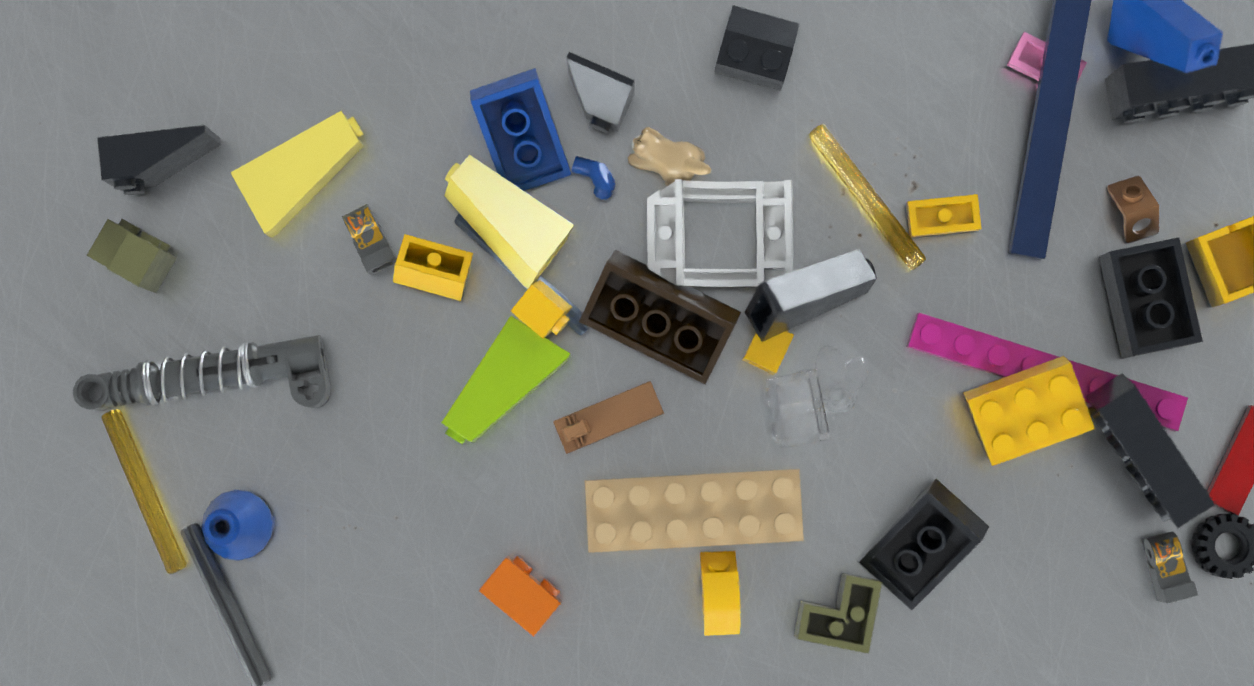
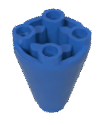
M233 490L220 494L210 502L203 515L202 531L205 542L214 553L224 559L239 561L254 557L266 547L272 537L275 521L270 508L262 498L250 491ZM225 521H227L229 524V530L227 533H224L226 528Z

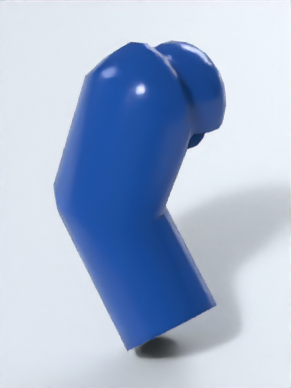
M576 156L572 173L590 177L595 185L594 195L599 199H609L612 196V190L615 189V180L607 166L598 161Z

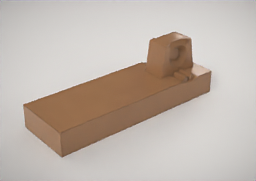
M649 381L557 419L553 423L565 452L568 454L660 416L664 412L652 383Z

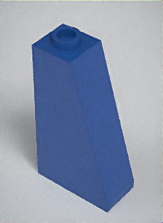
M1113 0L1107 42L1187 73L1217 64L1223 32L1183 0Z

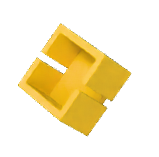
M1254 216L1186 242L1211 307L1226 304L1254 293Z

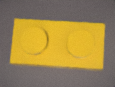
M978 194L914 200L906 203L910 238L979 231L982 229Z

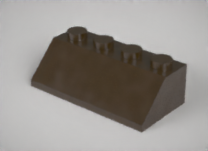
M615 250L607 260L579 322L706 384L741 312L692 287L676 286L649 270L648 265Z

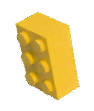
M1065 356L963 392L987 458L992 466L1095 429L1072 364Z

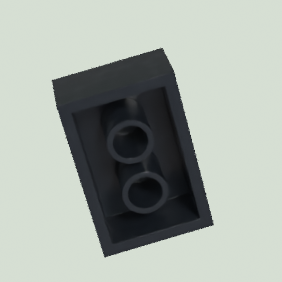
M1179 237L1110 251L1099 256L1122 359L1203 342Z

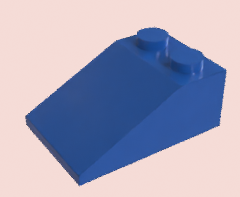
M536 68L470 90L472 107L495 169L499 175L523 191L572 175Z

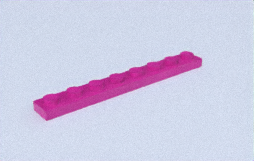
M922 313L916 314L907 343L909 348L1000 377H1007L1059 358L1046 352ZM1069 360L1084 400L1089 405L1091 404L1086 396L1118 376ZM1129 379L1137 387L1162 426L1174 432L1179 431L1188 397Z

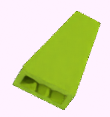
M510 316L441 422L448 427L445 434L462 445L466 439L474 443L569 361L571 354L547 338H541L527 325Z

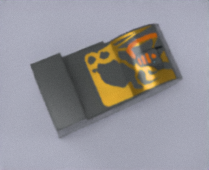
M368 204L342 216L367 273L372 276L396 263L397 256Z
M1171 531L1145 538L1146 562L1157 601L1171 603L1198 596L1195 583L1191 581L1180 540L1175 532Z

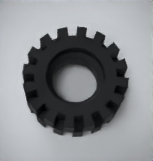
M1217 514V516L1206 518L1207 522L1200 523L1197 526L1199 532L1193 533L1192 539L1196 540V545H1191L1192 551L1197 553V556L1194 557L1195 561L1203 565L1201 568L1205 572L1212 573L1211 575L1232 579L1242 578L1244 573L1250 574L1254 571L1252 567L1254 565V524H1249V519L1233 514ZM1225 532L1234 534L1240 543L1238 554L1230 560L1222 559L1215 550L1216 539Z

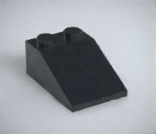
M205 125L97 137L101 180L113 186L114 189L123 191L124 195L145 193V188L156 187L220 146V137Z
M935 479L865 554L859 563L882 582L910 610H913L983 540L989 526L938 479Z

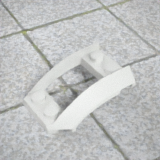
M675 179V182L647 198L648 269L676 286L758 287L761 282L795 271L793 267L794 198L792 181L714 182ZM684 202L756 203L757 269L685 268Z

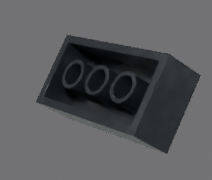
M1254 44L1220 49L1216 65L1187 73L1153 60L1121 65L1105 79L1112 120L1123 118L1124 123H1133L1146 119L1145 115L1158 113L1159 118L1178 115L1181 109L1192 107L1193 112L1211 110L1214 108V104L1226 102L1227 107L1249 103L1248 99L1254 98Z
M1123 373L1086 396L1092 405L1088 408L1091 418L1104 434L1111 433L1106 440L1124 464L1130 461V464L1125 468L1144 493L1150 491L1145 497L1163 522L1170 519L1177 528H1180L1215 506V503L1137 387Z

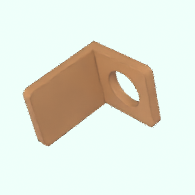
M1140 176L1108 185L1109 194L1124 216V239L1127 243L1159 233V204ZM1144 218L1150 219L1149 225L1143 230H1133V226L1137 221Z

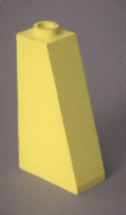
M339 111L230 172L264 234L270 238L277 235L363 148L359 137L364 134L354 116L347 119L345 114Z
M471 155L461 165L456 162L445 177L448 185L444 196L522 285L528 289L531 284L538 280L564 246L574 225Z

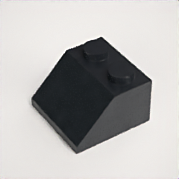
M733 5L714 72L781 91L800 23Z

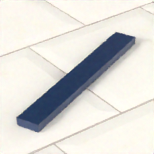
M1053 0L1008 251L1010 254L1039 259L1046 258L1092 0Z

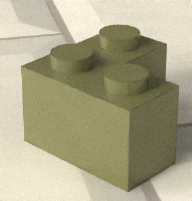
M107 219L86 256L106 266L108 270L136 286L157 293L177 259L176 256L168 252L171 246L142 231L140 236L137 235L140 228L124 219H121L119 224Z
M842 573L835 608L800 601L794 636L798 640L869 654L882 582Z

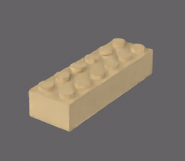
M799 469L585 481L588 553L804 541Z

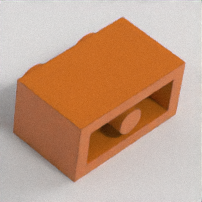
M507 556L479 589V592L534 637L561 604L562 600L557 597L561 591L545 578L540 583L530 574L533 568L519 556H516L514 560Z

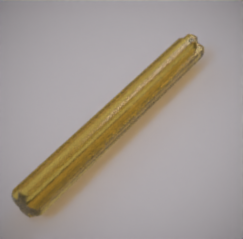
M824 124L814 128L809 134L811 141L908 268L914 270L923 264L926 260L925 255Z
M119 409L106 412L102 415L101 419L166 572L174 574L186 567V562L124 416Z

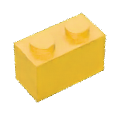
M404 234L395 263L393 283L461 301L473 253Z

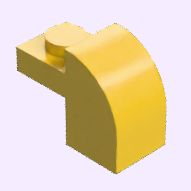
M736 551L700 552L704 636L740 634V588Z

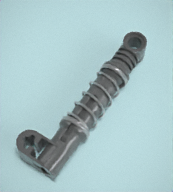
M316 335L259 346L254 342L243 343L237 350L222 347L220 353L215 354L204 350L201 356L193 357L186 353L181 360L175 361L168 356L161 363L160 370L153 361L148 360L138 363L130 371L125 369L122 372L114 371L113 374L111 372L97 375L87 374L76 381L73 387V397L80 407L103 411L117 405H126V402L134 404L136 401L137 403L142 402L147 406L157 405L160 402L161 395L164 402L167 403L168 397L182 395L183 399H186L187 394L201 392L205 396L207 390L218 388L223 393L224 387L239 385L240 389H243V384L246 383L252 388L262 385L265 380L288 376L292 398L304 407L317 408L323 406L328 401L331 395V386L321 336ZM319 370L320 376L310 378V382L319 387V391L313 392V398L311 399L309 395L303 393V389L309 387V382L304 379L297 380V374ZM98 383L102 388V395L98 401L93 402L89 397V390L91 386Z

